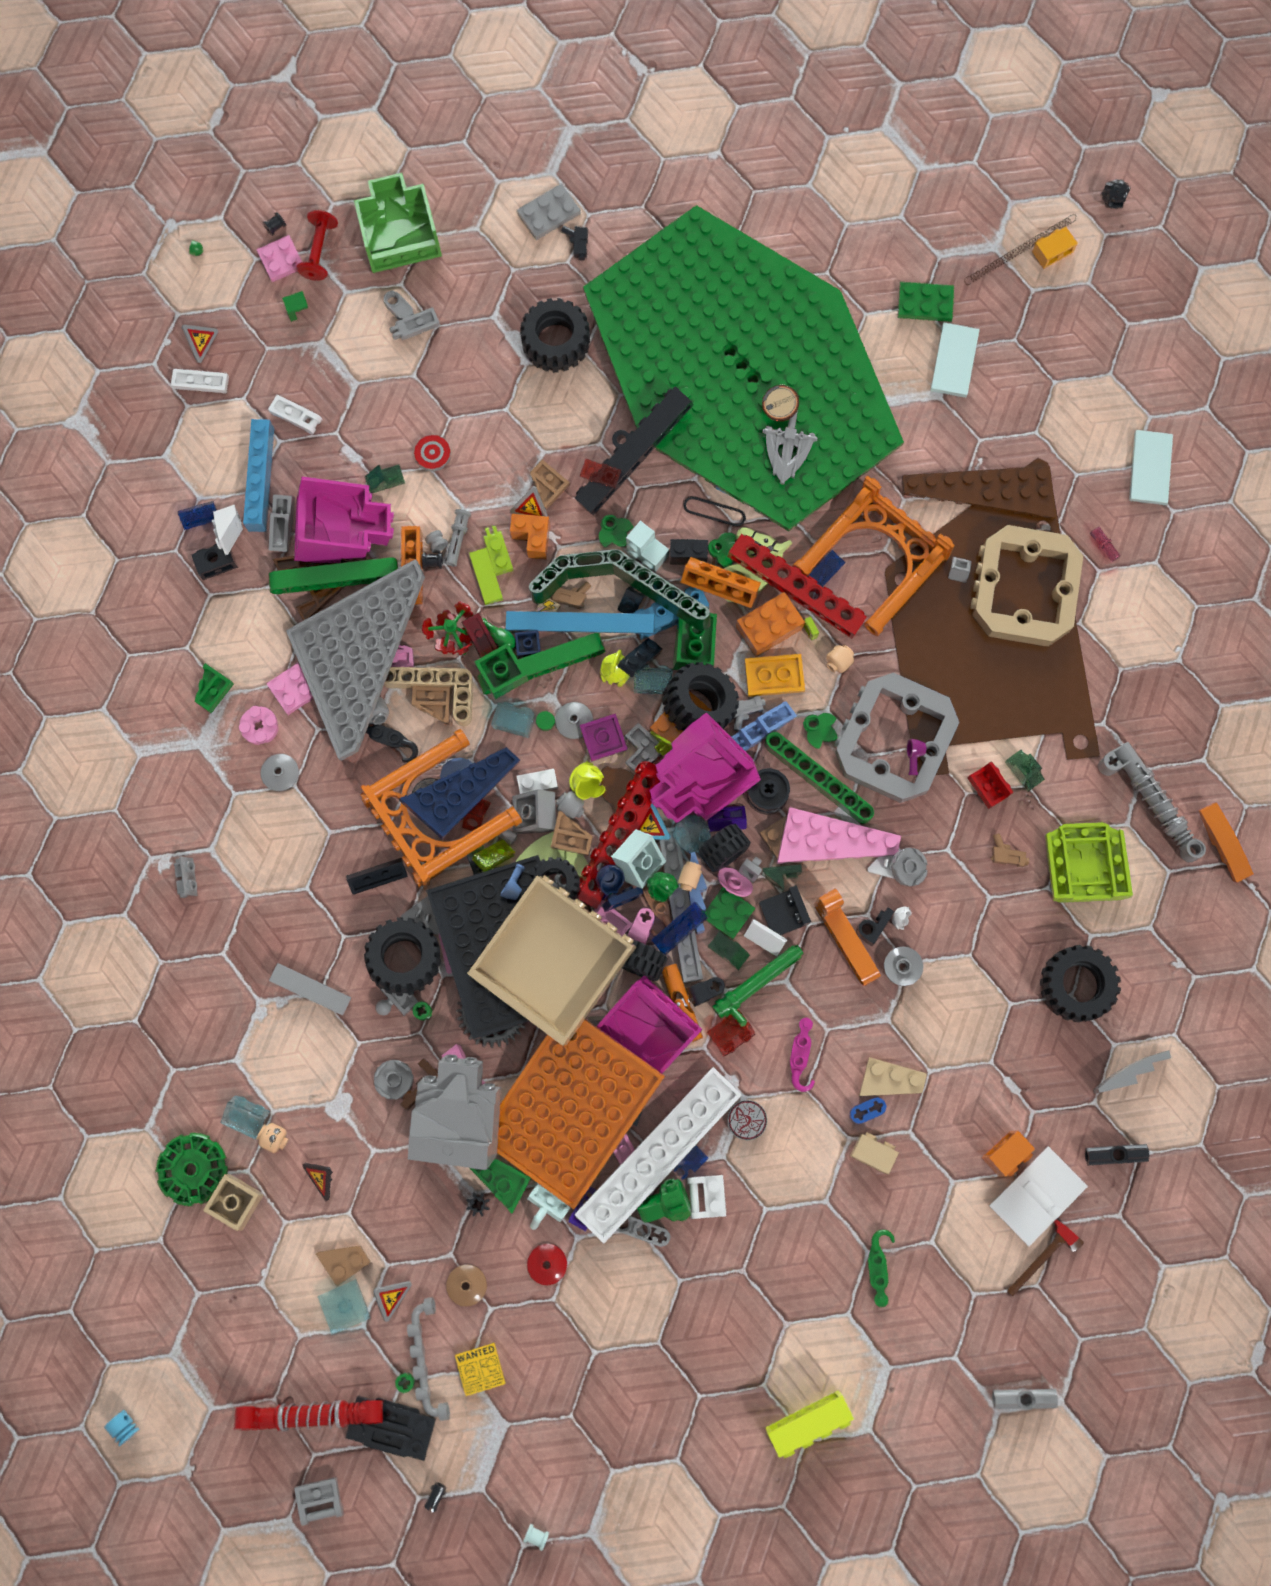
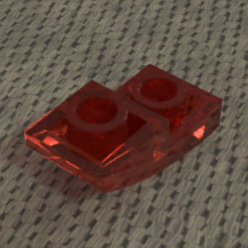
M585 459L579 477L615 488L621 470Z

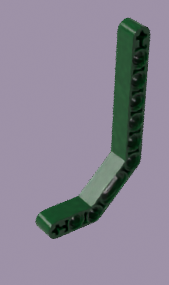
M618 549L560 555L529 584L532 601L536 604H542L568 579L616 575L697 630H707L711 625L710 611L705 605Z

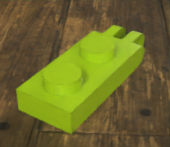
M496 525L492 526L494 532L490 534L489 528H485L487 535L483 537L495 575L498 576L514 571L502 532H497Z

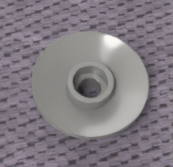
M570 702L563 705L558 710L555 718L558 731L569 739L582 738L583 735L579 725L593 721L589 708L579 702ZM572 716H576L578 719L577 721L573 722L570 720V718Z
M276 754L269 757L261 768L263 783L273 791L290 789L296 783L299 776V768L296 761L285 754ZM277 768H281L280 774L275 773Z
M897 947L886 956L884 971L888 979L894 984L900 986L912 985L919 980L923 973V961L914 949ZM900 964H905L906 969L904 971L900 970Z

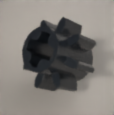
M474 1192L472 1200L466 1199L470 1203V1207H467L466 1210H472L473 1217L478 1212L483 1217V1211L490 1210L487 1206V1202L490 1199L485 1200L483 1198L484 1192L481 1193L480 1197H477V1194ZM476 1199L483 1202L481 1210L474 1208L473 1204L476 1203Z

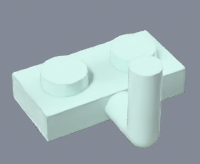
M537 1184L527 1200L540 1208L534 1216L530 1228L536 1230L546 1213L561 1222L571 1207L540 1184Z

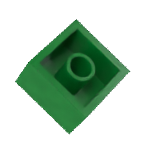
M508 643L474 661L477 670L494 699L503 696L528 681L524 669Z

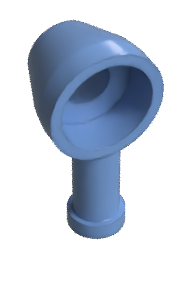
M516 864L515 870L500 896L512 900L518 898L522 889L517 884V881L525 870L524 866Z

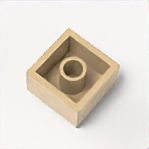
M224 1174L203 1211L234 1230L241 1231L245 1228L264 1194L233 1175Z

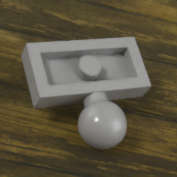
M382 988L380 990L388 999L377 1002L375 1009L379 1015L384 1016L390 1013L391 1006L394 1005L405 1016L418 1003V1000L413 995L409 996L408 993H403V996H397L396 993L388 994Z

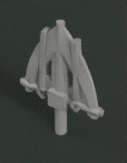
M798 409L789 417L788 428L786 427L785 431H782L781 428L772 430L770 426L763 429V433L766 434L767 452L773 468V475H777L782 485L790 477L794 478L795 472L808 456L813 442L817 441L815 433H810L809 435H804L802 431L799 434L796 433L795 425ZM783 444L782 457L778 453V446ZM795 446L798 448L797 455L791 459L793 447Z

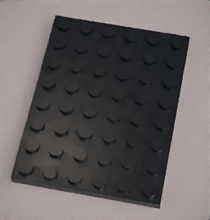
M539 855L426 890L473 1040L531 1022L467 973L530 886V874L535 870L536 864H541ZM516 864H520L525 867V870L517 881V884L522 889L518 898L512 900L500 896L513 874Z

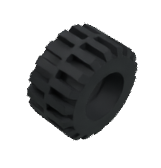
M731 824L707 840L700 848L698 854L712 872H717L739 858L749 848L751 842L737 824Z
M549 857V860L545 861L543 859L540 865H535V870L530 874V885L536 876L543 878L544 875L548 877L552 874H561L567 881L564 889L570 893L568 897L572 900L578 897L580 879L575 867L569 864V861L566 859L563 861L560 857L556 859Z
M634 940L632 944L636 948L622 968L637 976H646L651 981H658L668 958L657 949Z

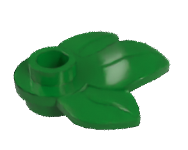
M614 515L604 516L601 520L602 529L599 532L601 545L606 548L613 543L619 547H626V532L633 529L632 523L626 518H617ZM612 522L613 526L608 527L607 523Z
M723 533L718 539H714L708 544L709 554L712 557H716L718 564L725 568L732 565V560L727 556L735 544L736 535L733 533Z
M822 713L819 716L808 715L803 721V727L807 731V740L816 749H820L822 741L833 742L838 738L836 731L831 726L837 718L830 713ZM815 722L816 726L810 727L809 723Z

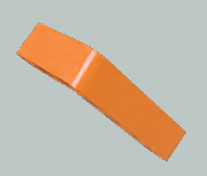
M834 888L819 897L814 906L859 982L866 986L881 977L842 911L841 907L844 904V900L838 890Z

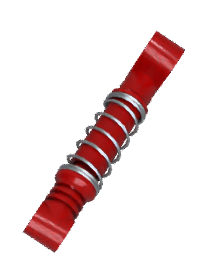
M335 1400L332 1404L324 1401L322 1404L312 1402L311 1405L303 1402L300 1406L291 1403L289 1407L285 1403L269 1408L241 1406L235 1407L234 1430L239 1431L277 1429L278 1431L285 1432L289 1428L296 1427L299 1430L300 1427H307L310 1430L311 1427L316 1426L319 1429L322 1426H329L331 1429L334 1422L338 1428H344L349 1424L383 1423L382 1400L362 1401L361 1403H347L345 1400Z

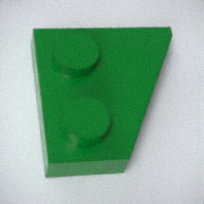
M205 663L203 665V678L199 681V691L196 693L194 702L209 713H212L234 683Z

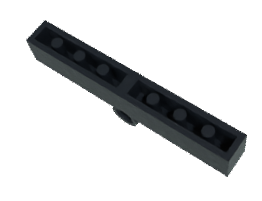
M675 386L665 393L664 399L660 404L656 403L653 406L651 414L639 422V427L635 431L630 433L625 430L616 431L612 437V442L616 447L613 452L614 455L610 459L607 458L601 464L602 468L589 477V482L585 487L582 486L578 489L575 499L594 516L694 406L692 401ZM625 438V443L620 444V440Z

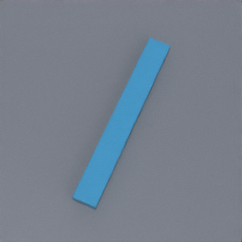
M506 611V630L654 634L655 614Z

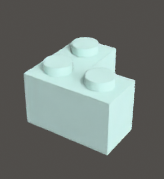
M639 521L626 537L628 555L633 559H639L642 565L649 570L652 569L656 572L669 557L670 549L656 540L655 531L642 521Z

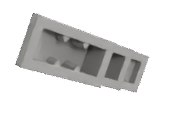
M277 963L269 979L270 982L341 1015L344 1014L351 997Z
M1170 1051L1144 1057L1123 1067L1093 1089L1094 1094L1137 1084L1136 1075L1155 1071L1153 1063L1170 1059Z

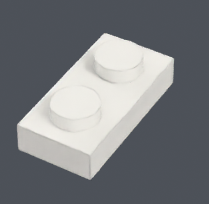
M554 769L517 776L520 794L537 789L545 791L558 789Z

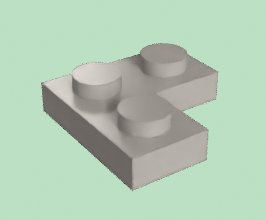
M639 723L625 736L638 749L625 762L632 771L635 772L637 765L642 763V761L653 763L661 755V753L658 754L654 749L659 742Z

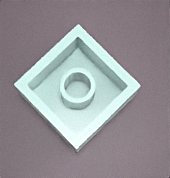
M636 829L611 856L616 866L624 872L625 881L639 888H643L647 884V880L666 862L653 836Z

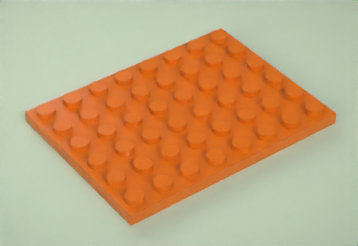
M586 1019L567 1045L562 1046L547 1034L500 1104L497 1153L574 1210L652 1097L665 1075Z

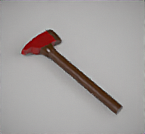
M1055 1220L1057 1235L1054 1241L1014 1282L1007 1292L1013 1297L1064 1243L1074 1252L1084 1242L1067 1226Z

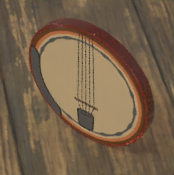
M776 385L765 393L762 400L763 411L771 420L786 421L792 418L798 411V394L787 385Z

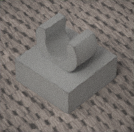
M757 857L752 862L746 859L738 872L754 883L762 872V869L759 867L762 861Z

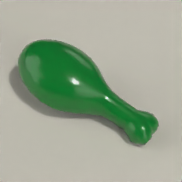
M482 618L497 646L501 647L507 643L511 649L516 646V640L512 633L506 629L496 627L485 618Z

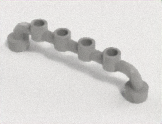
M431 1297L425 1298L424 1303L414 1308L411 1315L412 1324L407 1325V1333L409 1337H414V1345L410 1346L411 1358H416L417 1366L413 1367L414 1379H419L420 1387L415 1390L417 1401L422 1400L423 1408L428 1415L439 1417L440 1421L450 1419L448 1403L438 1404V1408L431 1406V1392L427 1380L428 1370L424 1357L425 1348L422 1342V1326L419 1320L420 1314L424 1311L426 1315L435 1314V1300Z

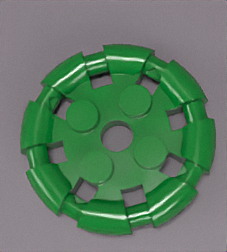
M190 1133V1135L186 1136L183 1134L179 1135L165 1145L166 1149L163 1153H160L157 1159L158 1186L166 1197H170L178 1205L194 1206L197 1203H200V1205L210 1200L224 1174L228 1173V1166L225 1164L226 1154L217 1141L213 1142L210 1136L202 1133ZM191 1143V1149L185 1150V1144ZM204 1146L209 1148L206 1154L201 1151ZM174 1152L176 1156L171 1160L169 1157ZM217 1160L218 1168L213 1169L211 1161ZM191 1163L196 1166V1172L193 1175H189L186 1172L187 1166ZM167 1170H171L172 1177L166 1178ZM209 1179L214 1181L211 1187L206 1185ZM176 1185L181 1188L179 1193L174 1190ZM197 1189L198 1195L193 1196L191 1190Z

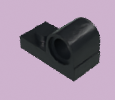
M887 908L885 911L881 910L875 919L878 923L872 920H863L856 929L858 937L868 945L873 946L895 911ZM862 926H869L871 928V934H864L862 932Z

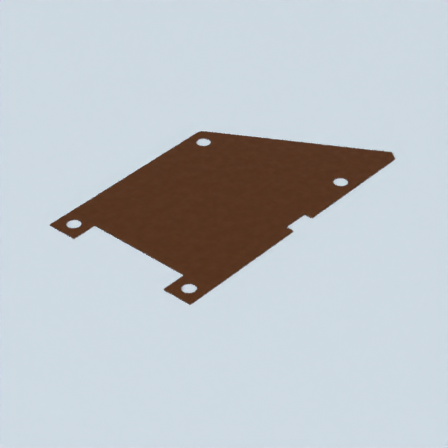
M1037 458L1026 467L1049 466V464ZM1056 504L1055 520L1041 516L1032 517V515L1023 513L1014 514V512L1005 510L996 511L974 507V505L970 506L933 533L936 539L939 534L949 537L955 545L949 559L947 561L944 560V562L942 561L892 617L900 676L945 695L951 700L959 724L949 746L1062 733L1067 760L1100 756L1076 617L1071 631L1047 647L989 637L973 617L974 609H971L972 598L976 596L973 587L975 580H978L979 574H976L977 564L981 562V557L978 556L980 545H984L986 539L1007 525L1036 530L1037 523L1045 521L1050 525V532L1061 534ZM917 545L910 550V553L921 556L924 554V550ZM1027 548L1030 553H1035L1032 548ZM1000 549L997 568L1000 579L994 589L991 613L1013 616L1017 610L1026 609L1031 613L1032 620L1055 623L1058 603L1054 601L1052 591L1062 579L1064 559L1039 555L1035 561L1026 562L1021 558L1020 552ZM905 555L897 559L885 570L888 597L899 586L895 582V576L898 573L906 574L907 572ZM953 557L971 561L970 573L966 583L948 578ZM912 561V572L921 564V562ZM985 577L988 582H993L991 577ZM1017 618L1019 623L1025 624L1022 618ZM907 700V701H906V704H907L909 707H914V706H915L914 701H912V700ZM920 710L913 715H907L910 739H916L924 743L933 741L942 720ZM1075 736H1085L1088 740V746L1085 749L1076 748L1073 743ZM932 749L926 750V753L932 752L935 754V752ZM946 753L936 775L949 774ZM917 757L918 773L923 764V761L920 759V757Z

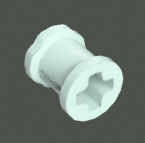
M530 1524L523 1542H529L539 1547V1550L542 1551L550 1532L546 1531L544 1533Z

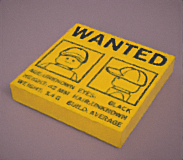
M495 1342L455 1355L466 1396L506 1384Z

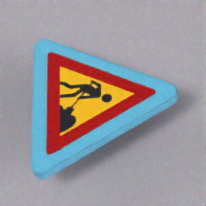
M651 804L638 830L652 835L656 840H669L671 836L657 808Z

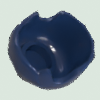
M616 865L602 867L596 876L597 887L607 896L610 893H618L625 880L624 872Z

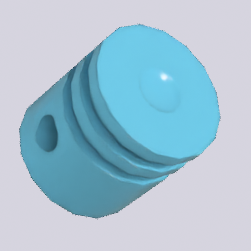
M125 1410L117 1414L104 1426L113 1439L116 1438L114 1441L116 1443L119 1442V1447L140 1430L139 1427L136 1428L135 1423H132V1418Z

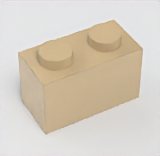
M866 1132V1135L860 1134L850 1156L889 1175L899 1153L895 1151V1146L884 1142V1144L877 1142V1137Z

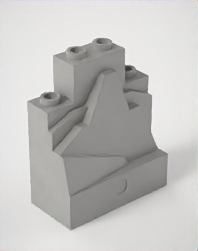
M446 1055L438 1063V1079L436 1076H425L418 1082L415 1108L412 1110L408 1160L482 1170L488 1169L497 1157L501 1087H497L493 1083H484L482 1085L483 1061H477L474 1057L461 1059L457 1058L456 1055Z

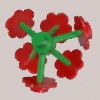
M461 601L454 605L457 609V616L451 614L446 609L442 614L439 613L437 615L436 626L432 624L430 618L423 621L422 633L426 635V639L434 637L433 630H444L446 632L445 637L436 639L434 647L435 650L441 651L443 654L449 652L452 655L456 653L459 656L465 655L469 651L468 647L472 645L466 630L457 627L456 624L461 616L467 619L474 615L470 606ZM457 631L461 633L459 638L456 634ZM450 635H453L460 649L455 651V642L450 641Z

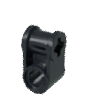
M713 977L704 982L697 983L686 990L693 1006L696 1007L722 994L725 984L721 978ZM713 981H716L717 984L721 983L720 991L711 990L710 987L713 986Z

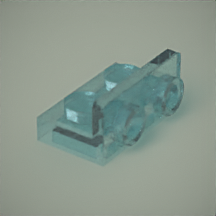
M234 1096L227 1102L220 1123L257 1139L264 1120L269 1116L270 1111L261 1105L247 1101L244 1097Z

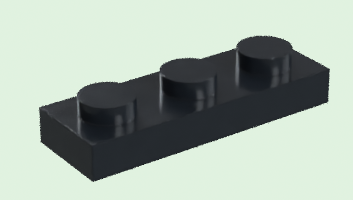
M647 638L625 656L617 667L630 677H634L662 652L663 648L655 641Z
M398 858L347 875L346 880L352 895L406 878L408 874L402 858Z

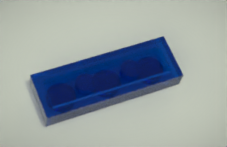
M694 902L652 939V942L660 952L667 955L709 917L699 904Z

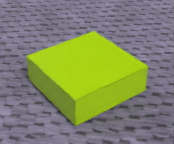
M810 616L804 620V629L810 640H815L818 638L819 631Z

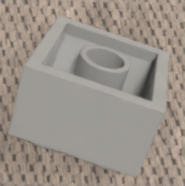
M537 789L512 796L513 807L522 819L521 824L516 827L513 826L514 833H545L555 830V792Z

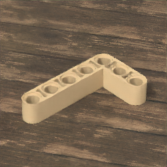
M390 667L388 675H393V678L390 681H385L384 686L386 688L413 689V686L451 687V690H454L453 717L456 723L463 727L471 723L474 681L469 670L459 668ZM406 675H412L410 681H403ZM424 676H431V679L428 682L422 681V678ZM443 676L450 677L447 682H441V678ZM463 676L469 677V680L465 683L460 682V678ZM462 694L468 695L465 701L458 700ZM460 713H467L465 719H458Z

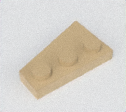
M869 1057L859 1096L923 1093L927 1073Z

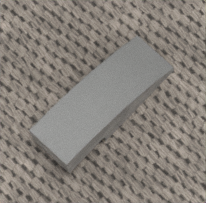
M273 495L272 513H270V551L288 552L294 516V496Z

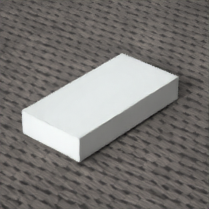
M755 919L744 937L775 956H778L787 941L786 938Z

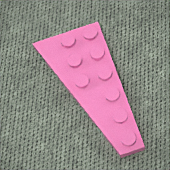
M790 807L776 864L894 856L899 850L901 836Z

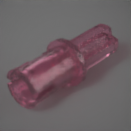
M1100 526L1090 533L1099 545L1098 548L1104 551L1110 561H1115L1120 557V554L1111 543L1112 540L1108 539Z

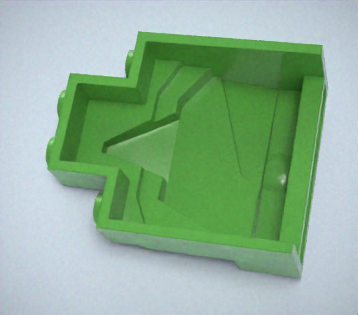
M402 173L369 180L368 185L371 196L354 200L372 272H380L441 257L442 253L424 184L406 188Z

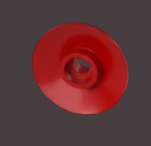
M553 1244L537 1246L528 1257V1273L535 1282L541 1285H553L559 1282L567 1271L565 1253ZM545 1261L550 1262L551 1266L549 1269L543 1267Z

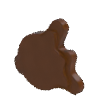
M606 766L601 770L604 776L601 785L606 788L602 797L610 804L613 814H615L618 809L617 803L621 797H624L627 791L626 786L630 780H633L634 775L626 769ZM637 795L633 797V802L635 805L637 804L635 800L636 798H638Z

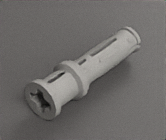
M462 509L455 510L456 517L454 524L451 526L453 534L445 564L452 567H457L463 536L468 531L467 523L471 517L470 512ZM457 541L455 554H453L455 542Z

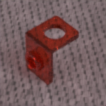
M482 799L463 818L462 828L474 831L482 826L483 818L491 802ZM468 819H474L478 825L475 827L469 825Z

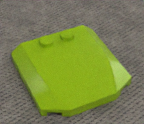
M1103 822L1064 824L1045 835L1053 901L1060 903L1117 901L1133 896L1123 830H1116Z

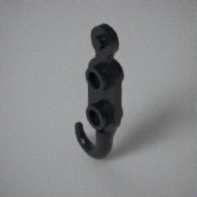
M382 725L367 727L365 734H369L371 740L392 748H410L412 756L410 758H403V762L408 763L418 756L417 745L408 740L399 731Z

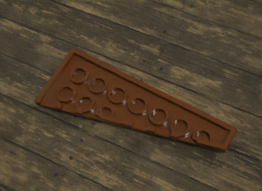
M1050 466L909 474L902 476L903 495L924 499L925 497L934 498L942 502L945 500L952 501L960 505L963 503L996 511H1011L1014 514H1029L1032 517H1047L1050 520H1055L1056 518Z

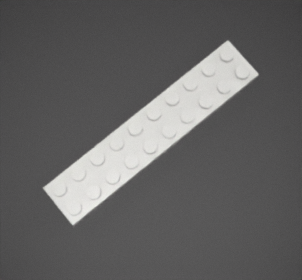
M712 1067L574 1215L602 1243H605L742 1094Z

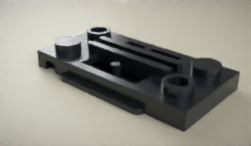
M358 1395L355 1403L373 1399ZM377 1398L376 1400L383 1401V1423L349 1424L346 1439L360 1442L366 1447L405 1458L408 1456L425 1461L437 1418L426 1416L420 1413L419 1409Z

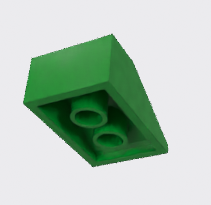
M710 613L711 625L704 631L697 630L678 617L673 670L678 671L687 664H695L696 662H702L703 665L708 663L714 667L717 614Z

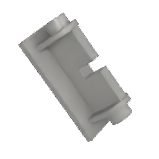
M179 857L180 859H176V863H174L176 878L182 877V880L176 881L177 894L180 895V898H186L188 895L198 896L193 858Z

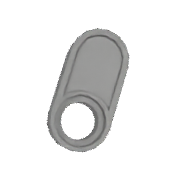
M389 291L384 295L385 306L398 320L414 315L411 305L398 292ZM391 297L398 299L395 304H389L388 300Z

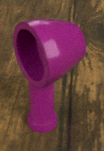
M909 739L907 742V756L909 758L908 775H918L917 757L926 754V743L916 739Z

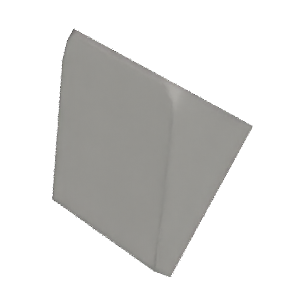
M953 557L948 578L966 583L970 573L971 561Z

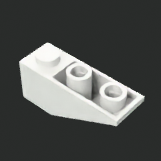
M235 505L213 512L214 519L212 523L215 528L213 529L216 536L215 540L218 548L223 549L225 555L229 554L243 530L241 518Z

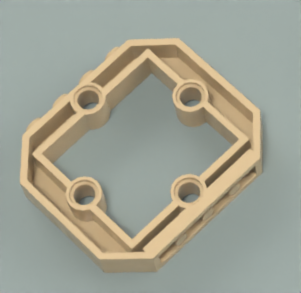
M1007 525L986 539L984 545H980L978 556L981 557V562L977 564L976 574H979L978 580H975L973 587L976 596L972 598L971 609H974L973 617L989 637L1047 647L1069 633L1074 627L1083 554L1068 535ZM1027 548H1032L1035 553H1030ZM1000 549L1020 552L1021 558L1026 562L1035 561L1039 555L1064 559L1062 579L1052 591V597L1058 603L1055 623L1032 620L1031 613L1026 609L1017 610L1013 616L991 613L994 589L1000 579V574L997 570ZM985 577H991L993 582H988ZM1060 589H1064L1067 595L1062 594ZM1017 618H1022L1025 624L1019 623Z

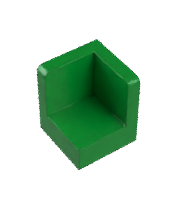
M303 291L282 298L291 322L298 320L296 312L308 308Z

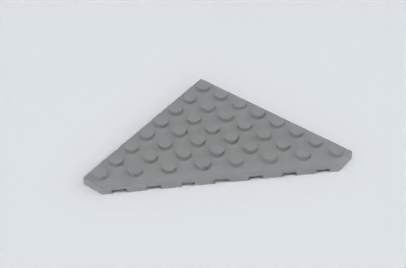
M416 559L286 630L334 750L341 761L359 751L424 582L425 576Z

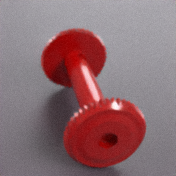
M313 210L307 214V220L315 226L309 261L298 263L296 270L306 279L321 281L328 276L327 270L319 266L326 229L336 228L338 220L327 211Z

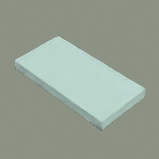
M943 323L930 391L967 397L979 329Z
M1142 430L1135 431L1129 501L1159 505L1168 504L1173 434Z

